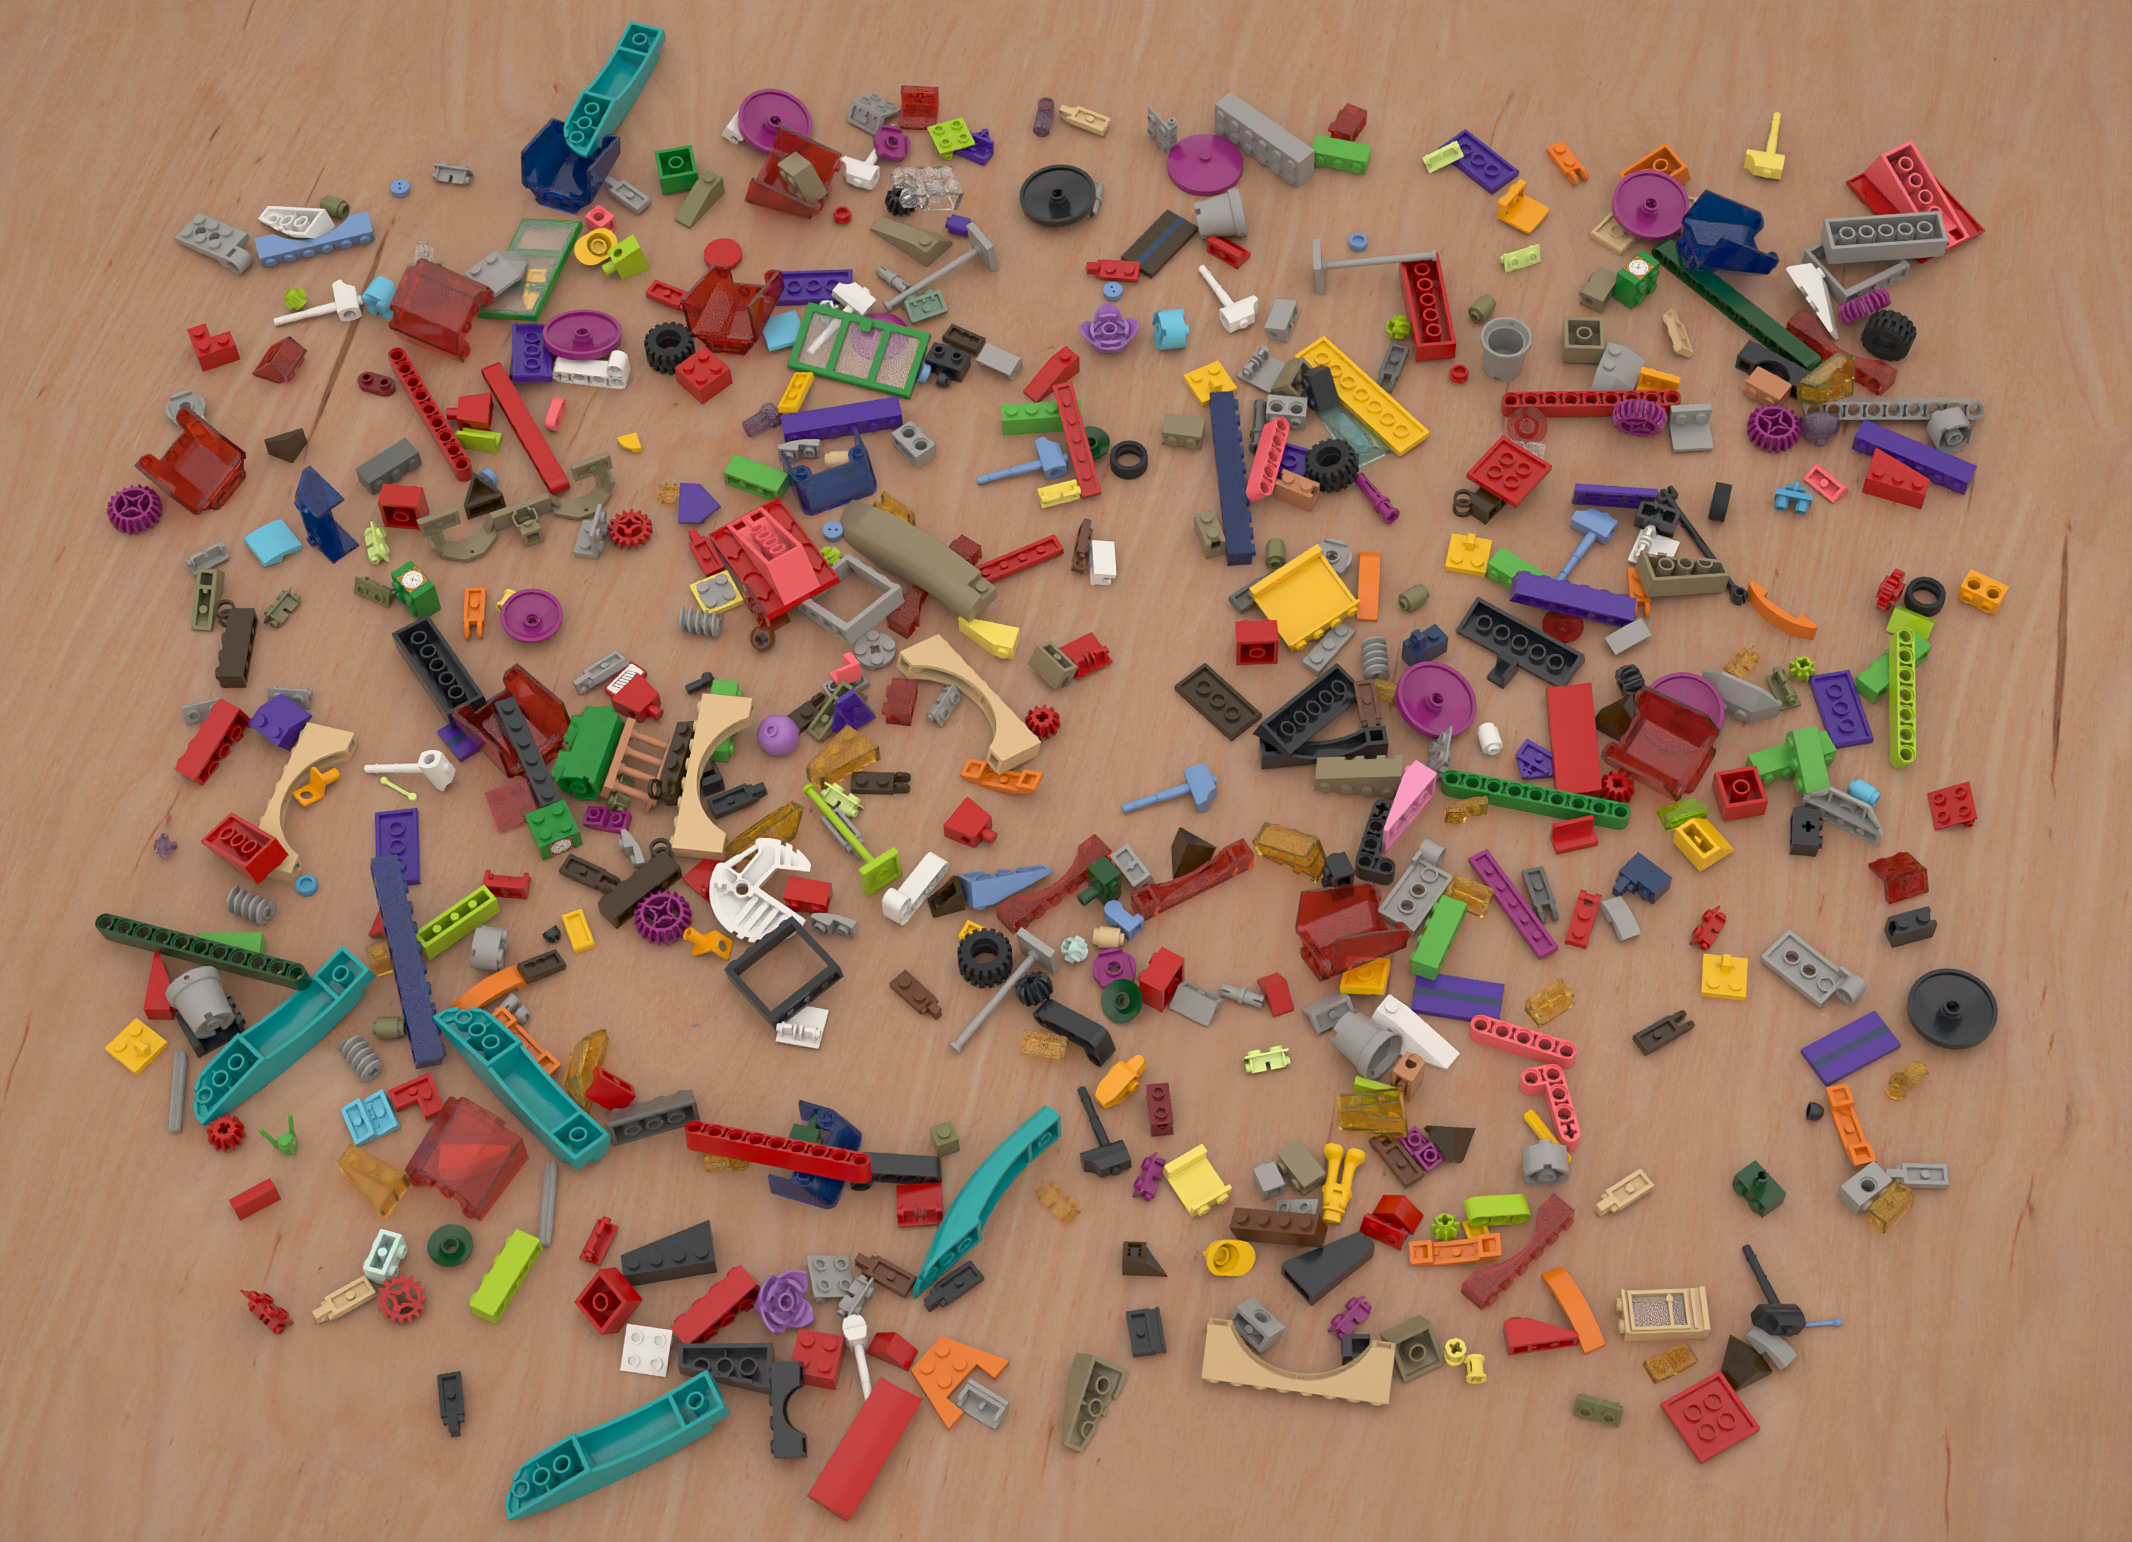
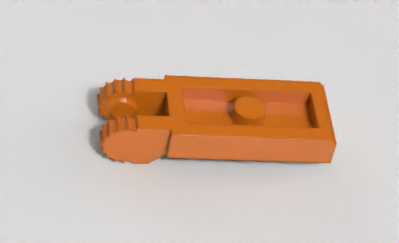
M1564 141L1546 148L1548 156L1571 184H1578L1579 180L1576 173L1582 180H1588L1587 170L1581 165Z
M1628 568L1629 597L1636 598L1635 617L1638 614L1637 606H1644V616L1650 617L1651 597H1646L1636 568Z
M486 587L465 588L463 613L465 639H470L471 626L477 625L476 634L478 639L483 638V625H485Z

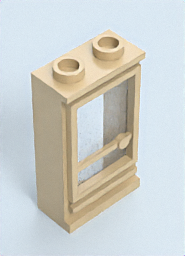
M1699 1286V1288L1625 1291V1289H1621L1619 1298H1616V1311L1621 1314V1319L1618 1320L1619 1333H1623L1624 1342L1708 1339L1711 1329L1705 1286Z

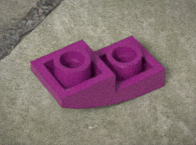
M588 806L583 825L599 831L621 834L622 829L629 830L633 816L630 812L610 811L608 807Z
M1416 1125L1398 1138L1413 1160L1426 1173L1445 1160L1432 1141L1428 1142Z

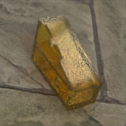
M1264 822L1252 840L1257 854L1279 865L1285 863L1294 868V873L1299 875L1303 872L1311 876V881L1317 884L1323 875L1322 867H1324L1326 858L1319 837L1299 832L1296 829H1288L1276 823Z
M1402 1087L1335 1095L1339 1130L1409 1138Z

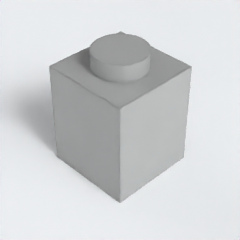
M1275 1161L1261 1163L1253 1169V1180L1263 1202L1284 1194L1285 1183Z

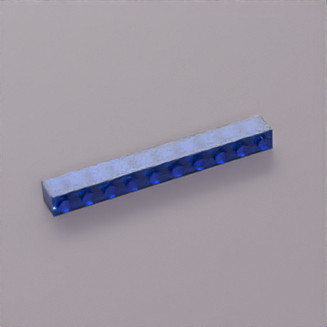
M1233 391L1209 392L1223 532L1226 539L1227 566L1251 565L1252 556H1256L1255 544H1251V540H1254L1253 527L1249 528V523H1252L1251 511H1247V507H1250V500L1245 495L1248 481L1247 478H1243V474H1246V464L1241 461V458H1244V447L1239 444V442H1242V431L1238 430L1240 414L1236 415L1238 399H1234Z
M397 854L371 858V875L415 1069L441 1065L443 1058L446 1056V1049L444 1043L440 1044L439 1036H441V1029L432 1018L437 1014L435 1003H431L429 996L432 995L431 984L426 982L425 979L427 966L425 961H421L420 954H423L421 941L417 942L415 935L418 934V927L416 921H412L411 914H413L412 902L407 900L406 894H409L407 881H403L402 874H404L403 862L398 860Z

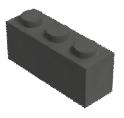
M403 438L356 468L359 481L374 495L381 491L383 484H391L401 479L402 476L418 468L422 462L419 452L406 438Z

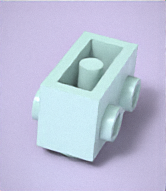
M380 1229L377 1238L373 1242L372 1250L363 1265V1271L369 1281L385 1285V1280L391 1283L392 1276H397L400 1260L404 1259L407 1253V1246L401 1234Z

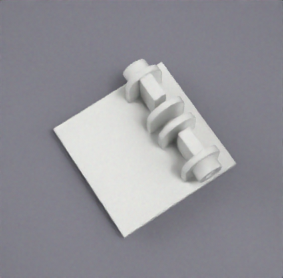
M1648 525L1644 530H1640L1628 561L1636 564L1641 550H1646L1649 554L1655 555L1658 552L1667 553V556L1674 557L1680 542L1657 535L1655 526Z
M806 1006L786 1023L785 1021L777 1023L776 1031L778 1033L775 1041L819 1049L829 1010Z
M627 1324L620 1370L666 1377L670 1346H673L674 1337H672L673 1330Z

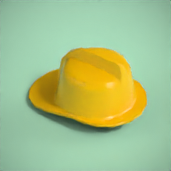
M598 228L581 237L576 242L574 253L581 263L593 266L609 258L608 250L617 245L618 241L612 231L606 228Z
M1216 1240L1208 1246L1206 1251H1203L1209 1271L1218 1276H1242L1251 1270L1255 1262L1253 1247L1248 1242L1241 1240Z

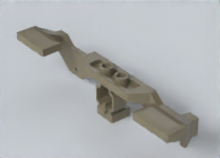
M608 451L570 464L575 482L594 475L596 486L590 494L574 500L560 499L547 492L533 498H528L522 502L491 512L475 536L458 542L445 540L442 532L444 529L461 524L456 506L417 519L422 537L426 536L431 549L440 554L441 559L463 562L475 560L485 555L499 538L497 531L513 525L518 534L521 535L525 547L544 541L538 516L553 511L555 517L581 520L595 515L598 504H603V508L612 497L611 492L616 484L610 471L613 468L610 454Z

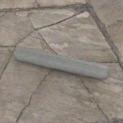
M177 1051L174 1055L168 1129L171 1133H179L182 1129L188 1058L185 1051Z
M547 1162L544 1171L538 1236L543 1247H549L552 1239L558 1166L555 1162Z

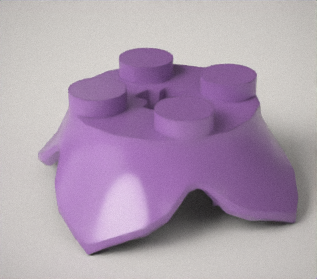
M1106 302L1097 309L1094 320L1092 322H1083L1079 329L1083 337L1092 344L1097 353L1112 354L1126 350V345L1136 335L1140 323L1133 318L1123 319L1120 310Z
M789 1270L778 1276L770 1275L764 1280L754 1307L772 1333L781 1334L785 1331V1328H804L815 1321L813 1308L810 1302L804 1298V1293L808 1289L806 1271Z

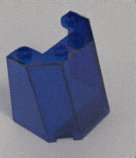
M551 118L521 151L522 185L532 191L539 205L575 214L594 200L620 155V137L611 134L605 135L602 139V148L599 147L588 158H584L576 154L568 146L564 136L565 122Z
M1706 189L1682 218L1683 231L1682 235L1677 237L1676 246L1685 269L1743 276L1768 275L1780 261L1776 252L1771 251L1767 254L1758 250L1754 237L1763 229L1764 218L1762 213L1756 209Z

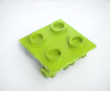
M962 117L927 127L939 154H942V157L946 160L952 159L953 151L975 145Z

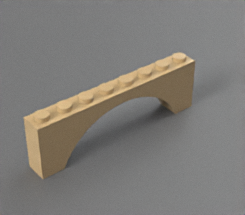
M939 634L899 652L896 666L908 679L931 680L948 686L954 683L960 692L971 698L982 709L988 718L993 734V742L989 747L986 762L998 775L1038 756L1041 745L1039 738L1027 728L1026 724L1013 713L1012 709L990 689L987 683L975 673L974 669Z
M703 693L702 700L698 701V720H694L693 724L695 735L694 739L690 740L689 750L691 754L690 758L686 759L685 765L687 774L682 779L683 794L678 798L679 814L674 818L675 834L671 835L670 845L675 856L726 861L729 840L726 833L715 826L703 811L700 798V779H702L708 760L720 744L736 732L752 726L755 712V704L752 698Z
M307 722L305 728L300 731L299 741L291 751L289 762L284 766L282 778L276 783L275 793L268 800L267 810L259 820L258 828L277 838L289 855L267 877L295 884L303 865L299 855L288 845L284 834L285 816L293 799L292 792L301 788L310 779L311 767L314 766L320 772L333 765L351 761L358 745L353 732Z
M1209 1317L1201 1378L1207 1379L1211 1383L1225 1381L1230 1382L1234 1386L1247 1384L1253 1385L1256 1389H1267L1268 1387L1275 1388L1282 1393L1297 1391L1304 1396L1318 1394L1323 1395L1327 1399L1340 1397L1346 1398L1349 1402L1357 1403L1361 1400L1368 1401L1375 1406H1382L1389 1403L1396 1343L1372 1340L1358 1357L1344 1366L1321 1373H1296L1273 1366L1257 1356L1241 1339L1233 1320Z

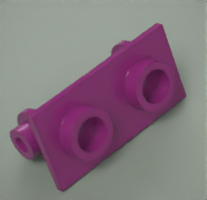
M1157 1152L1149 1157H1145L1141 1164V1169L1143 1170L1134 1182L1133 1188L1135 1191L1132 1197L1135 1198L1141 1194L1145 1201H1151L1155 1197L1159 1183L1152 1179L1155 1178L1160 1181L1164 1166L1166 1165L1164 1159H1156Z
M1365 1296L1351 1298L1345 1304L1347 1309L1342 1315L1339 1313L1331 1320L1332 1326L1327 1332L1335 1330L1337 1332L1336 1337L1340 1341L1342 1335L1352 1334L1357 1328L1352 1320L1354 1319L1358 1324H1361L1371 1313V1305L1367 1302H1362Z

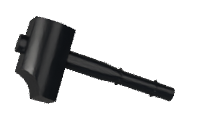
M1085 1086L1079 1087L1077 1091L1100 1146L1080 1153V1162L1084 1172L1094 1173L1100 1178L1111 1174L1112 1176L1119 1175L1123 1170L1131 1168V1158L1122 1139L1110 1143L1105 1129L1099 1120V1116H1097L1091 1096H1089Z
M1750 1245L1743 1246L1742 1251L1746 1256V1261L1749 1262L1757 1282H1759L1761 1290L1769 1303L1758 1304L1752 1311L1751 1320L1753 1326L1761 1328L1770 1335H1785L1786 1337L1798 1335L1806 1326L1802 1310L1796 1304L1780 1303L1772 1285L1767 1279V1275H1765L1756 1258L1757 1255L1754 1254Z

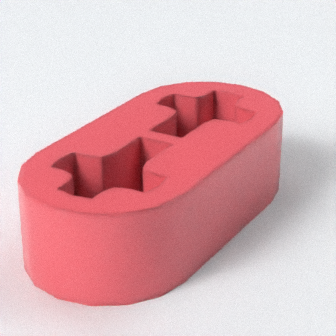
M558 397L553 399L545 421L546 430L558 431L566 410V399Z

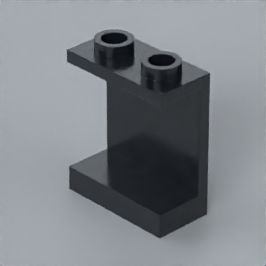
M231 996L226 998L235 1015V1019L225 1030L221 1026L214 1029L216 1032L214 1036L197 1038L181 1014L175 1015L198 1058L230 1042L237 1033L241 1034L245 1031L243 1025L246 1022L240 1012L236 1014L234 1008L237 1006Z

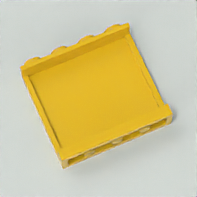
M1318 544L1249 588L1250 596L1265 617L1269 620H1277L1278 635L1291 652L1302 650L1307 646V642L1313 638L1315 640L1319 639L1324 635V631L1330 627L1332 629L1341 624V620L1347 616H1354L1360 608V600H1356L1323 556L1322 549Z

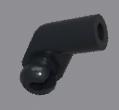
M705 672L702 674L701 679L685 685L687 693L690 695L712 686L713 680H715L712 673Z

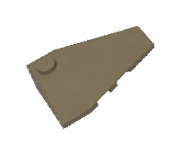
M883 216L870 227V231L927 268L953 245V242L937 232Z
M1075 1354L1068 1379L1061 1445L1080 1453L1083 1452L1096 1431L1097 1423L1101 1417H1105L1109 1410L1107 1408L1112 1400L1117 1399L1127 1370L1094 1355Z

